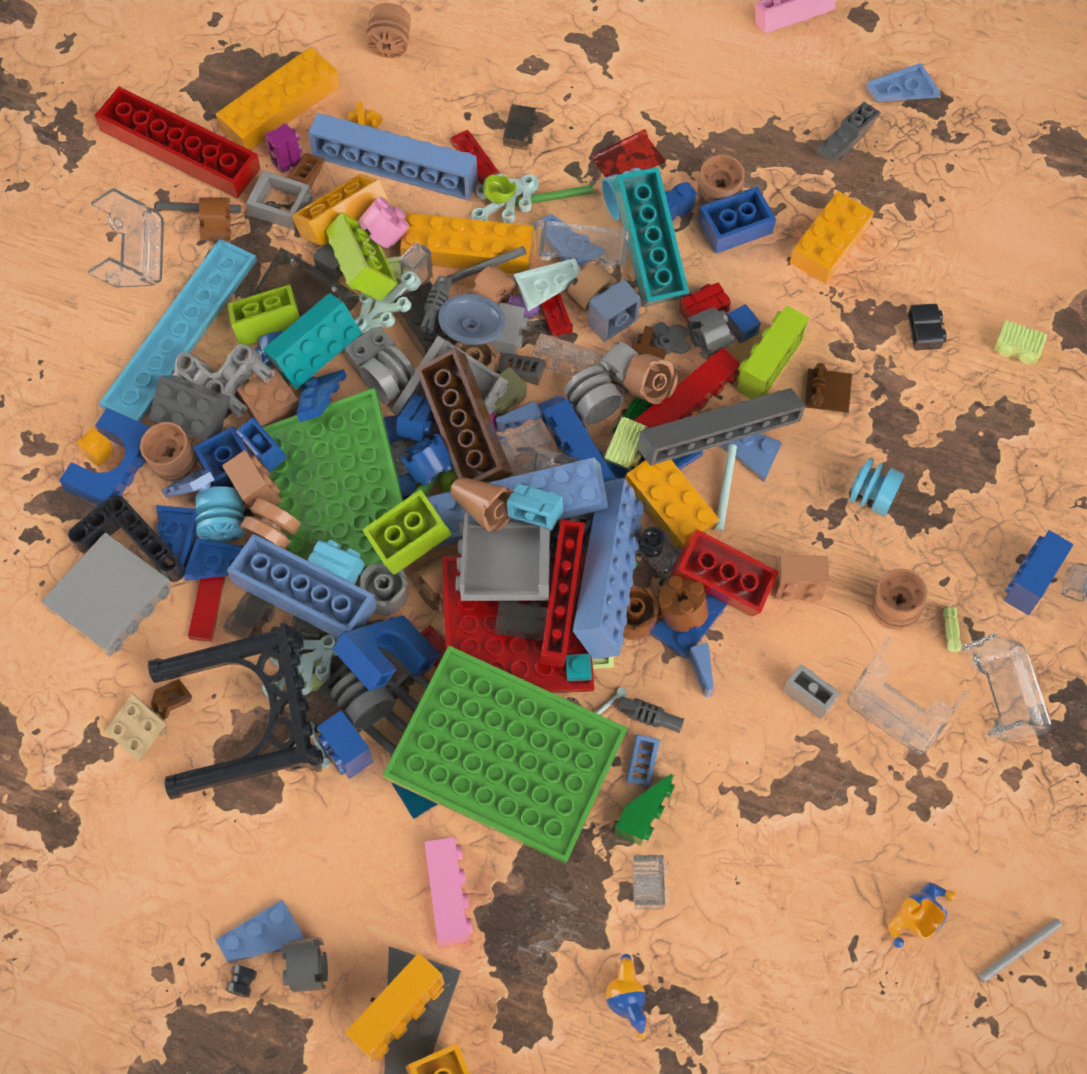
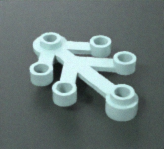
M524 175L520 179H509L511 183L516 182L517 184L514 196L507 203L495 204L492 202L485 208L474 209L471 213V219L488 221L490 214L506 204V209L502 212L503 221L505 223L514 222L516 197L523 193V198L519 200V209L522 212L530 211L532 208L531 194L535 193L539 187L538 178L534 175ZM483 185L478 186L476 189L477 197L479 199H486L485 194L480 193L483 192Z
M411 271L405 272L401 277L402 282L382 301L376 299L374 309L371 312L370 306L374 298H369L364 293H361L359 300L362 302L360 317L355 320L362 332L360 336L373 328L391 327L395 323V317L391 314L392 312H406L411 308V302L406 297L399 298L396 303L392 302L405 290L414 291L420 286L421 279L416 273Z
M331 634L325 635L320 640H303L304 648L301 650H314L312 653L302 654V657H300L299 674L303 671L302 676L305 685H307L302 689L303 695L309 694L312 690L311 679L314 665L321 657V665L315 669L317 678L325 681L331 676L330 666L332 657L337 655L333 648L338 642V638ZM271 657L270 659L273 664L279 666L278 659ZM284 677L278 682H271L272 685L274 683L278 685L280 691H283L282 686L286 684ZM263 684L262 690L265 696L268 698L266 688Z

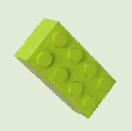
M341 212L325 231L329 238L328 241L335 252L334 255L340 264V270L346 278V284L353 290L357 289L363 292L369 298L382 301L398 284L382 247L369 237L371 232L367 228L365 231L361 228L359 221Z
M788 305L785 306L782 312L778 311L772 321L774 324L771 328L767 327L764 330L760 344L755 343L750 352V358L748 360L745 358L739 367L741 372L736 380L739 382L737 387L739 393L750 399L767 394L802 343L810 317Z

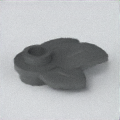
M660 322L654 327V347L666 349V355H669L671 352L683 354L692 348L688 342L684 341L688 334L684 326L673 325L669 328L665 323Z

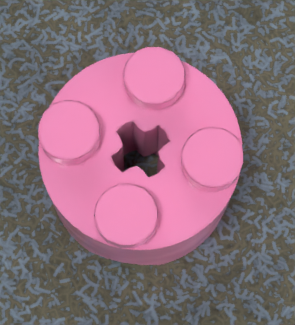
M381 196L359 218L361 228L364 231L367 228L371 232L369 237L385 248L389 246L392 248L409 228V224L404 219L405 213L398 207L394 209Z

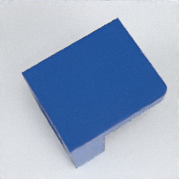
M746 304L728 313V322L726 324L740 344L758 335L761 322Z

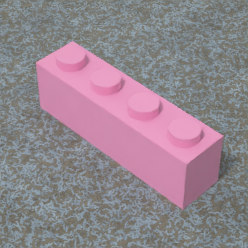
M762 0L755 3V22L764 33H770L776 29L788 27L793 23L805 21L811 17L823 15L828 11L834 10L835 0Z
M455 837L425 841L438 945L469 942L468 934H472L473 931L471 918L466 919L465 909L469 908L468 894H462L461 884H466L464 868L459 869L458 860L463 859L461 844H455Z

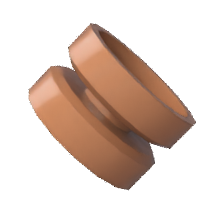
M256 499L250 509L257 518L252 516L245 517L240 528L249 536L255 534L287 550L290 541L285 534L295 535L301 523L283 509L265 500Z

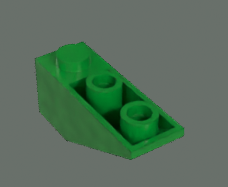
M668 775L627 804L615 827L614 833L639 846L642 845L644 840L649 841L654 831V827L651 826L654 818L660 819L665 808L661 804L665 797L670 798L675 788V785L672 784L674 775Z

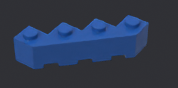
M558 395L538 404L543 414V426L551 430L558 451L566 455L568 463L595 458L601 464L604 482L618 479L610 471L604 461L602 452L593 443L587 427L581 423L569 399Z

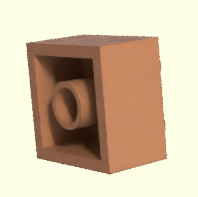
M276 367L272 369L275 372L274 376L268 375L271 378L270 381L264 382L258 376L236 388L240 401L247 406V412L262 427L297 415L298 400Z
M244 450L222 465L241 498L250 507L258 498L275 506L283 502L279 496L281 492L279 486L274 480H271L269 470L264 464H261L255 454L251 457Z
M780 555L776 567L779 573L775 580V599H782L787 602L796 599H805L807 602L822 600L829 584L828 556Z

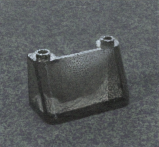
M280 247L254 291L260 294L290 284L298 305L300 317L329 293L344 302L349 312L360 301L358 294L306 260Z

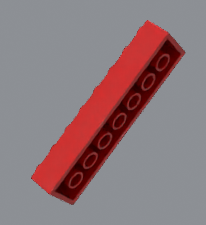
M120 86L117 87L95 114L100 131L237 199L261 169L257 153Z

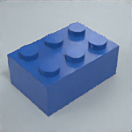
M758 186L700 206L698 223L715 254L773 234L776 218Z
M1048 530L1044 537L1039 535L1007 586L1005 592L1008 595L1004 601L1029 616L1074 544Z

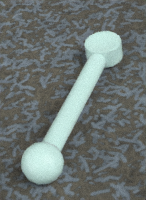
M619 688L616 695L595 713L600 715L618 698L625 697L626 690Z
M310 722L313 730V735L311 736L314 740L316 747H318V749H321L323 753L324 763L321 764V766L323 768H328L331 762L328 758H326L322 748L320 747V742L317 739V735L314 730L315 724L313 722Z

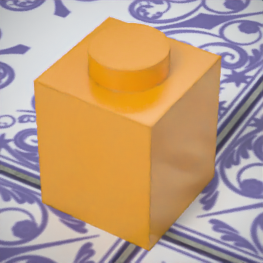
M93 427L76 443L82 455L97 467H100L114 453L109 439Z

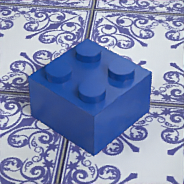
M233 426L193 446L194 453L201 467L209 471L214 478V481L211 482L213 487L234 486L222 465L244 450L247 452L248 450Z
M342 710L317 727L320 734L317 737L321 743L320 747L327 756L332 755L333 764L341 775L345 773L351 779L374 763L370 748Z

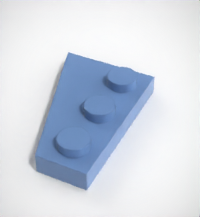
M922 63L868 81L866 85L875 102L939 98L941 93Z

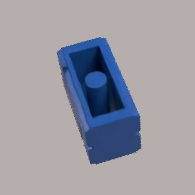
M414 395L397 418L396 433L398 436L410 437V439L420 442L425 434L429 435L431 433L433 423L437 424L428 399L418 395Z
M254 417L237 429V434L269 471L276 468L287 458L278 444Z

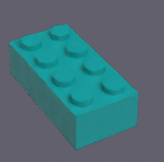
M329 293L262 350L285 382L297 390L358 338L362 332L344 302Z

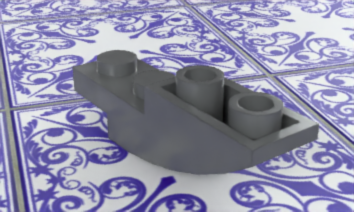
M863 102L842 121L841 126L818 146L816 153L831 163H834L838 158H844L866 134L881 112L872 105Z

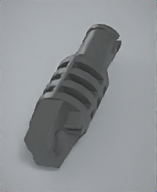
M439 275L430 290L424 306L425 316L420 325V330L426 333L427 328L429 329L428 334H432L439 317V310L449 298L451 278Z
M621 697L618 705V711L627 714L628 718L651 725L654 728L662 726L677 733H680L685 719L664 712L665 709L663 707H658L655 704L652 705L637 698L632 700Z

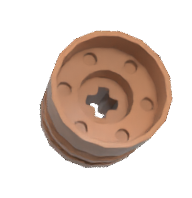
M393 3L375 5L369 14L365 39L366 47L375 55L383 58H396L406 53L411 27L409 12L400 5Z
M715 155L703 163L697 188V197L702 205L742 192L745 171L742 164L736 158L729 155Z
M172 422L158 423L146 430L141 438V454L159 478L165 481H177L189 475L195 468L197 458L193 450V444L180 426Z
M898 568L885 573L878 582L873 599L872 610L875 618L883 626L894 630L907 629L917 623L927 598V587L924 580L917 573L908 569Z

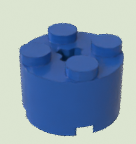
M434 434L435 439L431 441L427 437L407 450L409 455L406 458L403 455L400 458L416 483L421 482L423 485H427L435 479L434 476L441 471L445 473L454 467L446 445L439 434Z

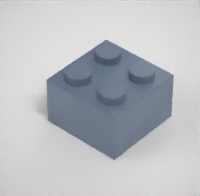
M625 279L619 283L612 284L607 291L595 295L590 300L588 325L603 342H606L638 321L641 297Z

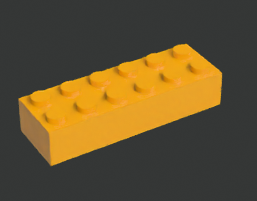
M309 47L218 111L216 117L219 129L233 142L252 150L266 139V133L277 130V127L284 123L288 124L340 86L338 70L313 47Z
M406 213L405 221L409 224V228L402 235L400 246L401 256H406V263L465 269L524 246L526 255L496 267L505 274H516L527 271L530 268L534 226Z

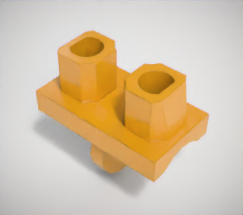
M362 101L356 103V110L348 112L349 120L353 123L364 126L368 125L375 129L383 121L382 115L375 112L374 109L370 111L364 109Z

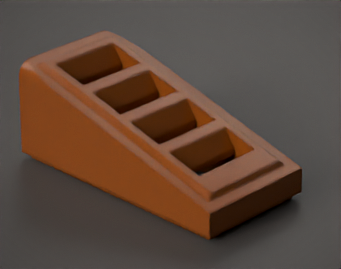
M305 153L288 178L308 184L311 190L324 164V158Z

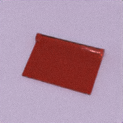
M645 129L591 155L593 162L605 178L615 174L621 175L624 171H631V169L636 167L641 170L655 168L666 162L648 138Z

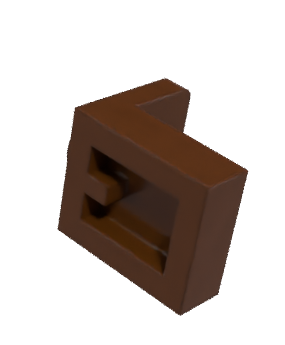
M177 679L155 689L151 700V707L156 714H159L165 720L168 718L171 710L191 702L192 695L180 679Z

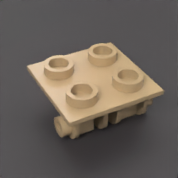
M132 693L105 732L139 762L158 735L163 737L168 732V729L166 728V723Z

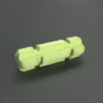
M946 607L943 610V617L946 620L944 625L946 640H948L947 649L949 652H959L962 647L961 640H959L958 619H956L957 609L955 607Z

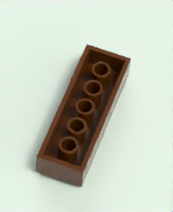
M453 348L416 368L458 479L464 477L489 483L512 475V470L466 354Z

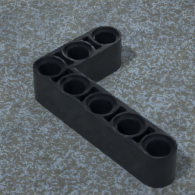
M115 495L110 497L69 530L68 537L79 552L86 553L104 533L111 536L121 528L169 581L177 582L184 577L185 568L177 555L122 496Z

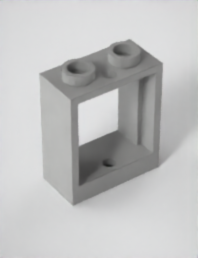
M262 171L246 202L249 216L295 230L297 227L291 215L311 204L313 195L308 184ZM272 188L298 196L290 212L264 204Z

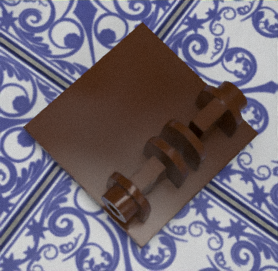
M817 363L814 369L808 368L805 408L849 413L852 374L827 371L823 363Z

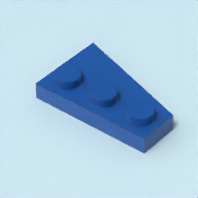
M344 369L317 378L311 377L302 385L297 410V417L300 422L323 414L331 402L330 395L337 392L340 388L338 383L345 381L347 378Z
M156 505L159 523H157L159 537L177 555L186 570L196 536V517L198 516L196 509Z
M196 539L184 573L185 581L229 576L227 570L244 546Z
M707 593L705 594L709 614L706 621L697 628L695 626L689 628V631L679 632L669 628L665 621L662 620L650 631V635L686 660L691 647L698 645L727 606L726 603Z

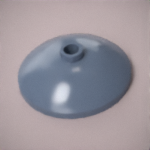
M461 294L445 301L439 310L438 318L442 330L452 339L464 344L479 345L491 342L500 336L505 326V315L499 305L481 295Z

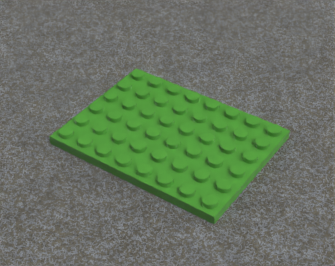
M375 388L330 403L321 416L300 422L296 415L264 426V430L287 456L282 463L269 471L271 474L269 477L272 481L276 482L281 490L279 496L283 502L278 504L277 507L283 509L301 523L295 535L285 534L290 541L287 551L307 561L319 540L326 543L328 540H332L341 546L340 549L344 551L350 548L360 554L359 558L365 563L363 570L374 563L382 564V560L362 529L403 502L404 498L378 393Z
M448 646L383 773V778L566 864L628 728Z

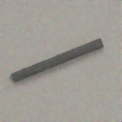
M157 201L156 209L199 212V203ZM230 205V213H241V205Z
M524 246L446 277L451 278V283L483 271L489 265L491 267L492 265L497 266L526 255V249Z

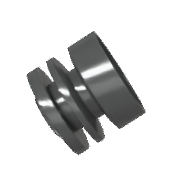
M353 672L341 679L330 693L334 702H337L338 708L345 710V716L356 730L365 729L381 720L396 703L395 698L386 686L369 691Z

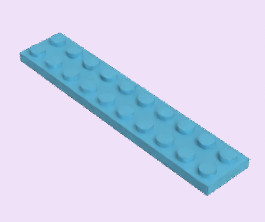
M222 239L218 240L99 402L100 407L103 409L109 408L141 422L152 407L159 376L172 375L175 372L176 357L183 352L189 354L192 352L256 263V255Z

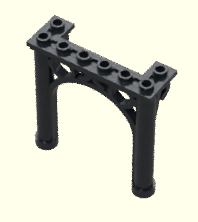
M285 622L280 623V627H276L275 631L166 659L156 658L149 660L148 670L154 683L221 666L241 665L257 674L263 682L269 698L270 715L268 726L258 745L251 752L240 758L166 776L165 789L170 800L182 798L184 794L281 770L294 771L308 768L311 771H322L321 764L324 763V757L321 749L311 744L310 736L313 735L310 721H307L306 712L309 711L306 698H303L302 689L305 688V683L298 669V666L301 665V649L304 648V642L301 634H298ZM261 654L256 665L243 659ZM277 657L279 664L278 672L269 676L263 672L265 663L269 658ZM284 677L287 691H280L278 685L275 683L272 685L271 682H278ZM288 703L292 721L285 717L278 718L279 715L283 716V710ZM287 724L289 726L290 738L287 742L280 744L275 739L274 734L280 725ZM270 743L279 749V751L261 755Z

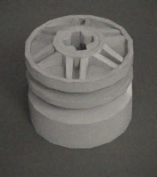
M391 344L384 351H380L377 354L378 360L371 358L359 367L360 374L369 389L375 388L379 400L384 404H389L400 395L399 388L404 390L415 373V369L407 357Z
M595 365L580 371L564 388V394L571 401L572 405L576 407V412L586 425L596 424L605 420L623 402V396L617 387L611 383L610 377L602 366Z

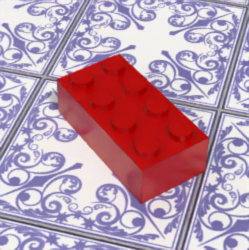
M695 529L688 534L670 575H678L681 578L702 583L705 593L753 617L762 612L779 571Z

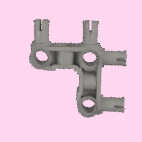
M245 344L237 345L226 357L227 361L215 373L209 369V365L205 361L194 355L183 352L176 357L175 372L172 375L216 392L221 387L220 393L231 397L228 408L237 417H241L244 414L241 410L246 412L247 406L235 397L237 393L236 388L243 385L253 371L264 382L271 380L268 375L273 377L275 374L274 370L262 362L260 353ZM248 352V358L244 360V356Z

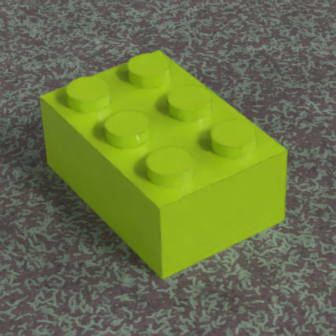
M290 284L227 303L231 325L239 345H252L266 334L284 332L300 318L298 305Z
M421 489L362 529L384 565L393 575L452 535L439 513Z

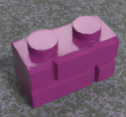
M284 123L277 127V130L266 133L271 162L278 171L284 173L290 167H295L301 160L300 153H302V149L297 142L300 140L297 131Z

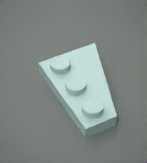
M575 258L516 273L514 274V282L527 310L530 311L567 289L571 283H577L578 279L576 276L581 270Z

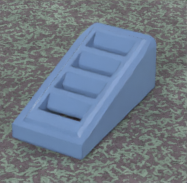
M536 401L495 419L497 433L543 424V414Z
M706 642L691 647L688 657L704 696L708 698L711 697L714 686L709 645Z
M636 734L626 782L650 787L660 739ZM639 744L653 746V749L651 751L639 748ZM637 753L650 755L651 759L639 758ZM635 762L647 764L649 768L635 767ZM633 771L647 774V778L643 779L632 776Z

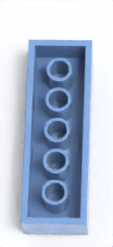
M255 534L251 536L227 570L232 584L336 638L346 630L351 631L360 626H365L377 608L373 594Z

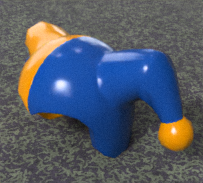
M929 882L922 888L920 893L908 896L901 906V911L888 923V930L894 939V947L901 948L904 945V940L900 938V931L902 929H909L921 939H927L934 935L941 928L947 917V911L935 899L938 896H943L950 902L954 901L956 898L955 892L952 890L947 891L939 885Z
M626 953L621 957L617 978H614L608 984L606 1002L615 1014L630 1021L632 1027L636 1029V1036L639 1039H644L647 1036V1030L645 1029L647 1019L643 1011L645 990L636 979L631 955Z

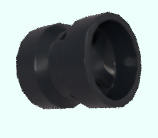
M649 527L643 531L640 544L643 555L653 558L659 556L663 551L665 536L659 528Z
M233 965L230 972L232 977L227 982L225 991L240 997L249 998L252 991L251 983L256 979L258 972L244 966Z

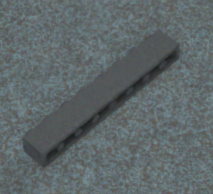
M792 388L780 390L691 417H685L677 421L667 422L656 427L646 428L640 432L636 447L651 466L800 422L806 405Z

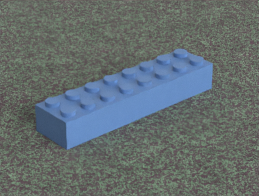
M317 113L308 132L312 155L322 157L324 161L468 201H470L477 184V159L475 155L468 152L456 151L449 147L434 145L427 141H419L409 136L397 135L390 131L375 129L368 125L364 126L353 123L350 120H342Z
M595 458L489 482L508 487L513 491L518 484H522L525 486L532 485L538 490L548 493H557L563 499V513L559 520L608 509L601 464ZM451 492L428 497L452 533L450 537L432 549L457 544L458 540H463V536L459 534V524L464 522V512L467 511L452 498ZM468 513L469 522H477V521ZM512 517L509 522H525Z
M625 478L604 482L608 509L594 512L573 632L593 660L620 656L621 645L624 644L623 632L624 626L627 624L626 613L627 607L630 605L629 594L630 588L633 586L632 575L633 569L636 567L635 556L636 550L639 548L638 537L639 532H641V518L644 514L643 503L638 500L633 487L629 486Z

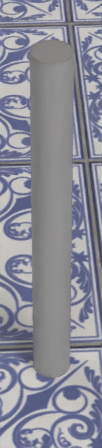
M1055 918L979 973L978 977L981 982H987L1063 926L1061 921Z

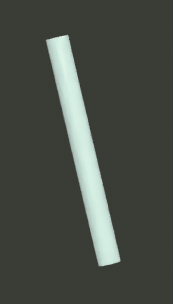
M729 444L727 449L717 510L719 521L714 529L718 532L724 531L737 446L734 444Z

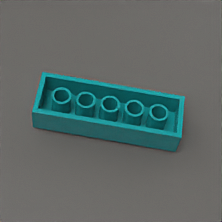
M659 167L617 175L613 181V187L642 306L645 307L681 299L682 296L689 294V289Z

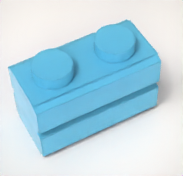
M518 484L507 500L508 516L553 530L557 520H559L563 513L562 496L555 492L548 493L538 490L532 485Z
M319 540L307 561L355 585L358 575L361 574L365 563L359 558L360 554L350 548L344 551L340 549L341 546L332 540H328L327 543Z

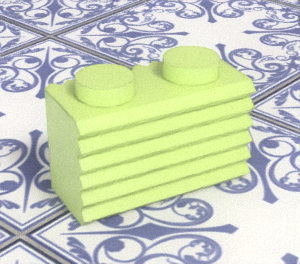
M1005 320L994 351L999 352L1004 357L1011 356L1017 358L1024 364L1036 365L1047 334Z
M621 417L605 454V461L628 471H631L633 466L637 467L641 455L636 446L640 432L646 429L647 426Z

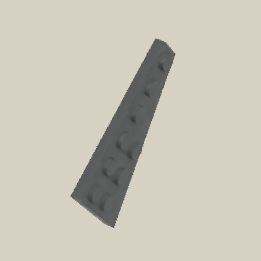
M389 946L387 986L416 955ZM428 960L442 973L445 983L442 986L444 990L437 999H430L425 1004L426 1010L417 1020L413 1018L406 1025L408 1030L399 1040L394 1038L388 1045L390 1049L385 1055L384 1074H408L405 1066L433 1054L461 974L460 970Z

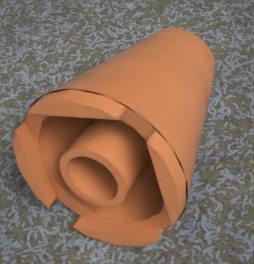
M464 477L453 482L451 486L452 498L485 530L489 532L491 530L499 531L511 519L508 516L507 500L513 493V490L510 488Z

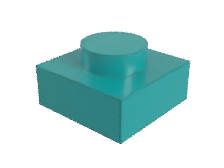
M590 654L566 655L567 681L592 680Z

